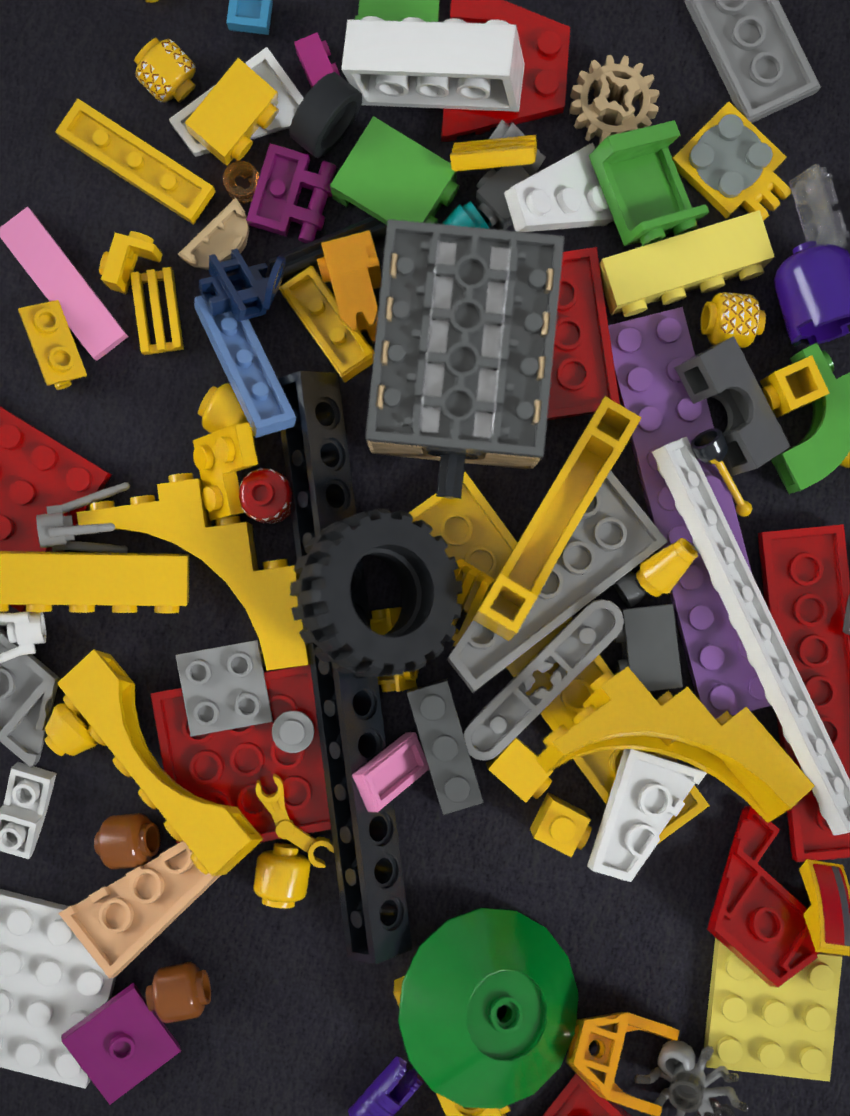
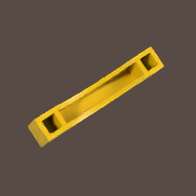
M606 396L604 397L472 620L507 641H510L517 634L570 537L642 417Z
M93 649L57 683L66 694L63 697V701L68 708L77 715L82 714L90 724L87 729L92 738L102 746L107 745L115 755L113 763L116 768L126 777L132 776L140 786L138 794L141 799L152 809L157 808L166 819L164 822L166 830L177 841L185 842L193 852L190 855L192 862L202 873L206 875L210 873L211 876L226 875L263 840L237 807L216 804L192 794L177 784L159 766L148 749L139 727L135 706V683L111 654Z

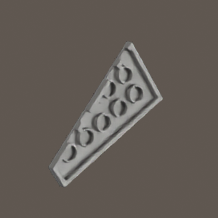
M611 470L570 537L517 634L510 641H507L473 620L447 658L448 662L472 693L668 542Z

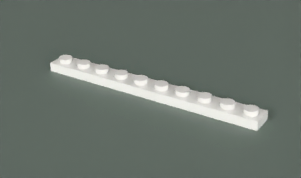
M687 436L669 443L652 452L657 462L658 471L665 479L675 500L676 509L683 517L690 531L694 547L701 555L708 569L712 585L719 593L726 607L730 623L736 629L747 652L748 661L754 667L763 685L766 699L772 705L781 723L784 737L791 745L801 766V771L815 786L812 791L819 804L822 817L827 821L834 836L849 833L850 779L699 461L690 446Z

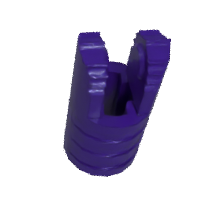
M396 1056L348 1109V1113L350 1116H394L422 1085L424 1080L414 1068L406 1072L407 1062L401 1057Z

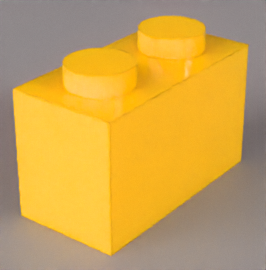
M237 58L186 120L185 125L188 133L226 166L233 158L239 161L251 148L253 141L250 137L259 127L266 129L276 118L279 109L276 107L279 104L278 92L242 60Z

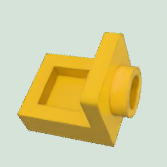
M130 231L129 236L115 232L109 252L105 251L100 261L99 272L102 275L101 280L111 290L127 294L131 281L130 272L134 271L138 256L160 262L163 254L153 244L154 240L147 235Z

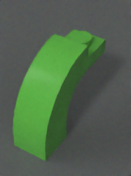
M818 343L801 350L790 358L792 363H795L812 355L829 394L812 402L813 419L805 437L795 446L771 459L789 494L801 491L828 476L842 463L850 451V372L836 379L833 374V361L826 351L820 349Z

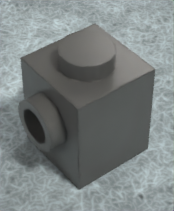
M521 165L502 167L498 172L495 169H491L477 183L476 209L489 227L495 225L499 230L505 231L513 224L504 192L530 177Z

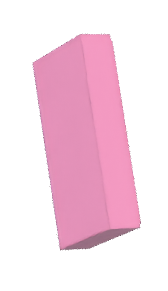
M416 732L403 734L352 774L367 812H379L429 770L426 756Z

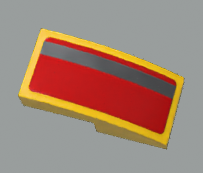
M807 859L799 868L812 904L803 915L815 950L821 953L850 956V886L844 867L841 864Z

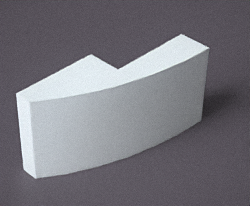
M17 762L11 768L4 805L0 808V851L30 859L48 809L56 778L55 772L34 766L29 767L27 764Z

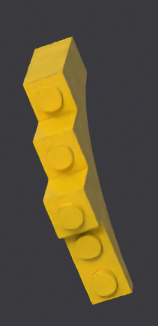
M193 473L168 476V483L157 484L159 501H155V495H143L130 498V505L115 507L114 501H101L90 503L89 511L77 512L78 525L113 523L115 530L150 534L178 545L207 564L228 584L246 609L258 635L267 671L310 664L308 644H305L299 634L301 630L305 629L301 619L294 621L291 609L298 607L297 596L290 595L291 582L299 580V574L294 571L295 565L288 566L287 559L263 562L264 570H258L252 524L241 522L240 516H230L216 519V526L212 527L208 510L205 508L202 500V481L199 478L194 479Z
M628 666L615 676L610 671H607L590 685L594 693L582 704L585 709L572 719L576 725L570 730H567L564 725L554 730L543 740L547 748L536 758L539 765L548 773L570 759L597 751L634 749L660 753L687 762L716 777L740 795L767 823L791 809L815 787L747 706L735 716H732L727 710L715 719L688 686L675 696L670 691H667L656 700Z

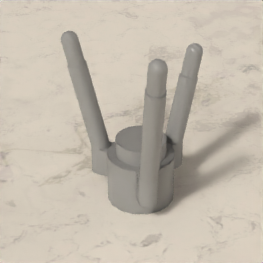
M124 482L61 505L47 506V514L36 515L40 547H52L53 552L74 550L127 553L128 548L126 546L71 541L75 540V535L114 531L115 525L113 523L73 526L72 515L63 516V514L126 491L130 488V484Z

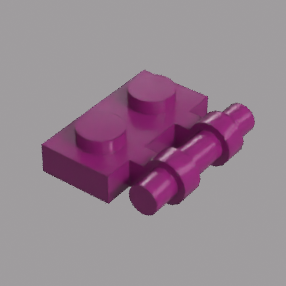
M270 143L246 221L248 225L287 237L292 221L302 225L298 240L303 243L314 241L317 231H321L323 228L325 217L322 214L327 198L332 196L330 184L333 181L337 166L330 162L322 161L318 174L307 171L310 163L308 154ZM302 187L313 191L307 209L296 206Z

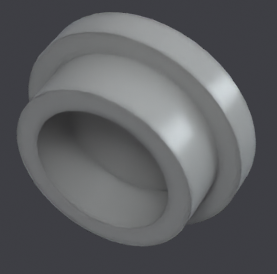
M287 711L275 720L272 727V737L275 744L281 750L288 753H298L306 749L312 742L314 725L311 719L303 712Z

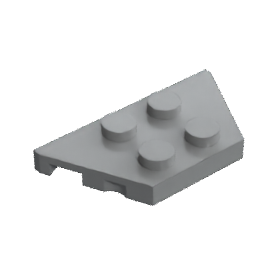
M0 627V653L18 647L17 642H9L7 632ZM32 654L21 655L0 663V742L29 767L35 766L40 761L46 737L45 726L51 716L58 689L57 683L60 681V678Z

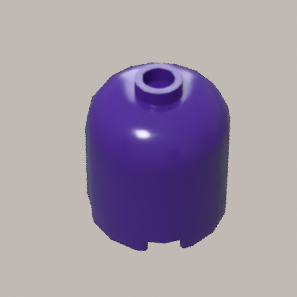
M808 241L798 245L792 250L793 255L788 257L779 266L774 278L775 290L793 347H797L801 344V339H808L811 346L815 343L821 344L849 334L847 325H850V254L841 246L833 244L817 245L816 241Z

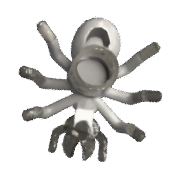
M670 1040L661 1047L657 1063L659 1067H656L648 1075L634 1076V1083L651 1084L659 1077L669 1081L670 1087L664 1088L653 1104L663 1106L669 1098L671 1104L677 1109L675 1116H684L686 1112H694L696 1110V1116H726L724 1112L728 1116H736L729 1105L720 1104L719 1101L712 1098L722 1095L729 1097L733 1107L743 1112L748 1111V1105L738 1099L732 1087L706 1088L720 1077H723L725 1082H738L739 1080L736 1073L729 1074L726 1066H720L707 1076L705 1075V1065L714 1052L711 1046L702 1049L698 1063H695L696 1057L691 1046L680 1040Z

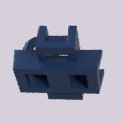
M237 248L231 250L230 260L219 262L215 254L209 255V273L211 277L200 279L199 289L212 316L231 311L236 321L240 322L265 315L281 285L286 258L278 256L270 277L265 278L268 269L266 263L248 267ZM229 273H235V275L227 276Z

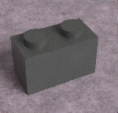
M673 604L620 609L623 614L624 623L621 632L614 639L615 643H621L622 659H618L616 662L617 674L628 666L648 691L683 688Z

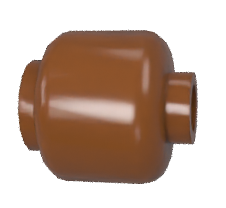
M142 813L109 816L104 820L94 838V848L97 855L100 856L103 864L110 869H127L143 866L152 860L160 847V833L157 825L152 823L151 819Z
M193 962L159 968L154 974L152 985L146 987L147 1007L150 1012L156 1011L157 1016L163 1023H174L197 1018L204 1011L205 1005L211 1002V985L206 970H200Z

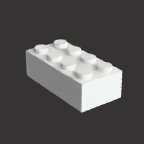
M366 16L362 20H347L341 70L349 84L362 93L361 105L519 112L525 63L516 24H509L502 20H490L486 24L467 23L464 20L455 18L447 19L444 22H425L415 17H408L403 19V21H384L379 17Z

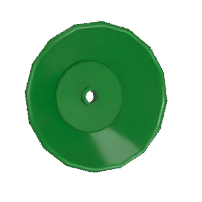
M479 908L451 918L419 946L402 981L398 1023L408 1060L429 1088L437 1094L464 1108L501 1109L535 1094L561 1067L575 1034L578 989L569 958L546 927L518 911ZM505 1005L506 1014L502 1019L498 1020L497 1010L500 1006Z

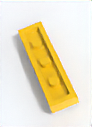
M78 98L55 131L62 140L193 225L216 192L211 184Z

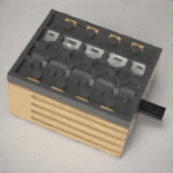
M388 219L366 441L371 453L439 460L436 496L448 499H462L465 463L520 469H533L544 455L564 236Z

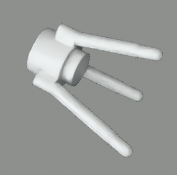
M43 612L0 613V626H7L9 642H17L19 645L16 648L0 653V663L21 655L35 654V644L46 643V624Z

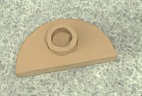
M235 198L178 253L182 260L193 267L209 270V255L215 254L219 262L231 259L232 249L237 248L241 254L247 244L249 226L246 221L247 215L238 200Z

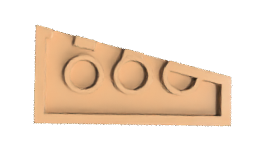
M184 841L161 853L159 857L147 864L128 872L126 876L109 886L102 887L90 894L83 901L58 913L109 979L116 977L221 876H211L210 873L208 875L202 873L192 862L190 855L193 852Z

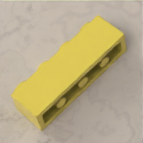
M760 210L603 258L599 266L603 292L610 314L614 315L623 312L624 317H629L647 310L646 304L661 300L663 305H668L686 297L685 292L700 288L701 293H707L725 285L724 280L739 276L740 281L755 278L764 273L763 268L775 256Z

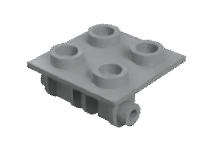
M258 640L175 655L191 736L273 722L263 670L265 662L262 650L260 651Z

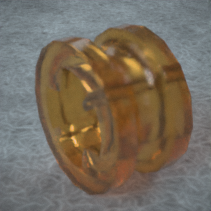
M235 161L225 169L223 184L233 200L236 198L240 203L252 201L259 180V174L256 168L249 162ZM238 175H241L244 179L249 176L253 177L248 178L251 186L246 190L241 186L235 189L232 187L237 185L234 179Z

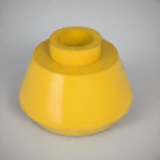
M65 703L57 704L54 707L45 726V732L48 735L45 738V742L53 752L59 756H63L65 753L75 756L98 744L89 734L87 728L90 724L82 714L77 715Z

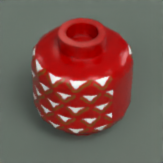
M260 468L251 471L243 478L239 486V500L241 508L248 517L261 523L275 524L283 521L291 514L292 491L286 476L273 469Z

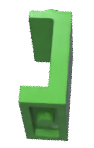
M373 116L330 184L333 199L347 207L350 202L386 225L388 219L437 224L436 213L442 204L446 207L450 205L460 185L456 183L457 171L452 170L451 163Z
M675 120L607 136L589 155L624 246L638 242L645 246L661 241L666 237V234L674 233V236L694 231L698 228L697 222L709 213L706 204L692 208L668 146L681 136Z

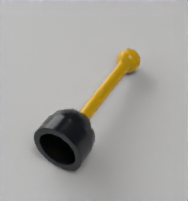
M718 428L703 431L690 444L695 456L702 463L708 465L715 464L737 504L735 508L736 513L742 517L750 515L752 505L748 501H744L722 461L728 452L727 441L723 433Z

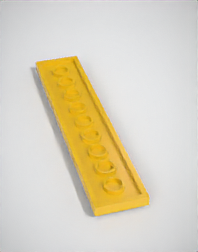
M464 472L462 499L437 497L435 493L409 512L413 517L412 522L423 520L432 527L433 530L430 534L433 537L441 536L448 545V548L445 549L448 558L454 556L456 561L461 558L495 580L517 545V541L466 472ZM465 573L461 577L462 584L467 575ZM477 580L463 609L466 613H468L481 583ZM572 617L506 667L513 678L573 619ZM600 655L540 713L552 731L561 725H564L567 730L574 727L576 724L572 719L585 709L582 704L594 693L590 685L607 671L612 673ZM554 663V666L544 673L538 669L534 671L532 675L535 678V683L529 691H526V695H531L541 686L550 689L553 686L550 677L559 667V663ZM624 749L597 751L573 758L606 805ZM643 751L677 762L675 758L660 753ZM695 785L683 800L685 805L677 817L673 815L660 833L659 843L710 806Z

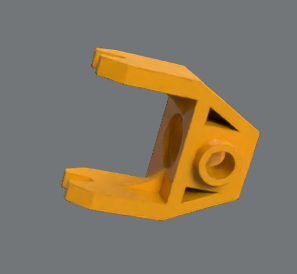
M370 230L322 242L324 257L317 258L323 283L330 281L332 283L341 321L353 332L357 331V328L361 333L367 332L370 340L375 344L378 306L373 289L381 287L382 278Z
M628 1012L577 1019L575 1034L569 1046L565 1062L599 1097L653 1116H660L662 1106L630 1096L618 1087L614 1079L626 1032L642 1030L677 1041L680 1030ZM594 1040L597 1044V1051L591 1055L589 1045Z

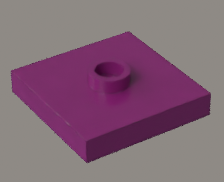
M134 983L130 984L61 1035L62 1043L109 1104H112L181 1052L179 1043L159 1019L156 1012L149 1011L145 997Z

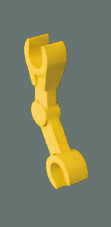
M273 774V779L278 789L270 795L263 792L260 780H257L256 795L271 813L278 837L287 839L307 852L308 859L313 866L325 868V861L317 858L313 852L317 847L324 846L334 853L333 843L325 837L314 838L294 825L285 808L283 781L277 774Z

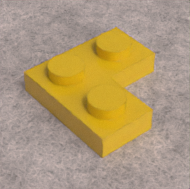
M249 422L234 424L193 440V458L200 472L203 486L202 500L205 508L208 510L210 521L245 513L241 508L239 500V482L236 472L258 465Z

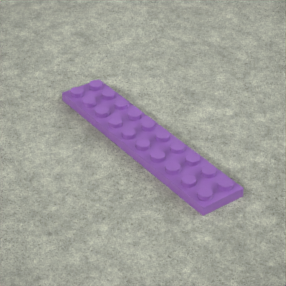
M683 307L608 325L620 404L642 417L630 437V442L650 520L668 541L658 551L663 550L680 538L688 540L693 546L694 544L683 517L676 509L671 491L665 479L658 471L657 462L652 452L686 436L691 444V441L698 434L714 428L707 399L693 404L674 368L695 356ZM698 459L751 571L732 495L715 464L708 465ZM698 553V557L693 560V563L670 592L696 697L715 719L727 710L731 715H736L746 706L750 711L772 706L766 699L763 685L754 667L748 661L744 645L736 629L731 625L726 607L719 593L713 587L708 569Z

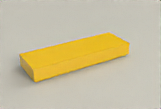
M312 265L279 287L288 304L344 383L373 364L374 350L358 328L357 331L353 332L341 321L334 295L327 285L323 283Z

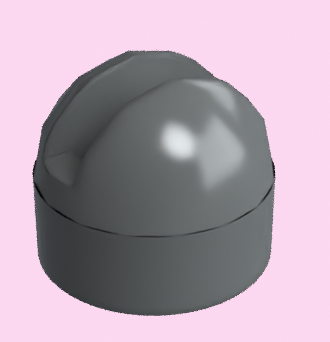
M628 572L613 584L618 596L628 608H632L640 603L648 593L642 586H638L636 583L638 580L634 572Z

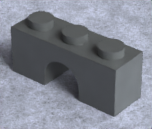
M734 336L707 348L674 367L693 404L712 397L720 401L725 407L728 415V424L723 435L727 441L728 452L723 462L731 476L757 469L790 447L781 425L778 423L764 396L762 388L759 386Z
M447 678L408 689V699L443 815L482 804L483 799Z

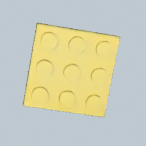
M715 938L704 1048L710 1046L713 1047L714 1051L705 1066L716 1069L720 1066H726L727 1070L830 1082L842 956L820 952L817 954V959L780 987H770Z

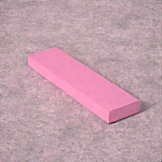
M28 206L0 227V238L49 302L59 300L69 328L93 359L98 361L129 337Z

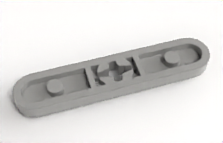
M604 599L593 600L587 604L469 722L464 731V739L469 755L483 761L493 759L499 755L619 635L624 623L623 614L619 607L611 601ZM554 663H559V667L550 677V681L553 684L550 689L541 686L531 695H526V691H529L535 683V678L532 675L534 671L538 669L544 673L548 669L550 670Z

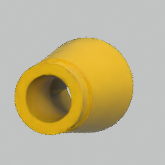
M680 538L641 562L640 569L636 572V578L642 588L652 596L659 597L663 593L669 594L693 563V560L698 557V552L688 540Z

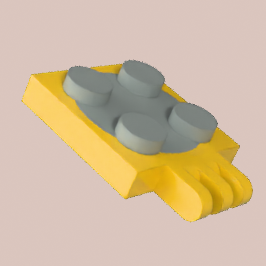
M729 101L672 158L678 173L726 219L741 205L748 213L760 210L764 221L769 216V213L760 202L768 210L774 211L780 205L778 198L785 200L791 194V189L774 173L787 157Z

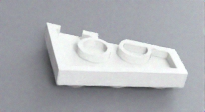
M266 47L245 64L278 92L279 104L276 107L279 109V112L266 129L259 127L250 137L251 140L290 128L292 118L304 99ZM214 86L169 119L171 125L195 157L210 153V151L188 133L185 122Z
M593 143L517 183L504 192L516 232L606 226L614 221L589 159V155L595 150Z
M624 749L587 867L592 871L631 882L659 843V835L673 815L677 817L684 807L685 803L683 800L695 783L699 785L707 773L701 769L647 752Z

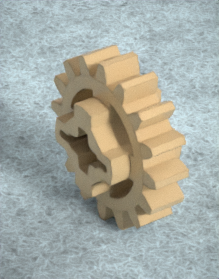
M607 55L604 66L601 67L596 60H593L589 67V73L580 71L577 79L579 85H573L570 97L575 101L571 102L569 112L570 114L579 115L574 125L576 129L585 126L588 129L585 137L587 141L596 135L600 137L599 142L601 143L607 136L651 126L652 122L650 119L655 118L659 108L653 104L658 99L659 90L649 89L654 76L653 74L645 77L641 76L640 73L643 68L641 62L634 68L628 66V56H624L620 64H615L612 55ZM592 88H594L595 99H593L592 104L589 105L588 93ZM639 99L640 111L635 117L633 105Z

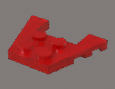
M451 0L450 19L455 18L464 20L467 23L486 24L490 20H502L509 24H516L525 66L519 112L443 108L441 142L454 141L458 136L473 132L476 135L489 132L490 128L497 127L501 120L507 124L513 122L517 125L563 113L566 98L570 27L505 0Z
M749 805L745 806L741 812L707 930L770 987H780L817 959V954L820 952L815 950L803 915L807 908L758 865L759 860L780 829L772 822L767 823Z

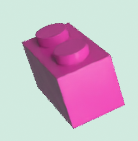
M318 32L294 42L298 58L311 88L327 74L336 72L340 76L336 64H331L328 56L331 53L326 40L321 41Z

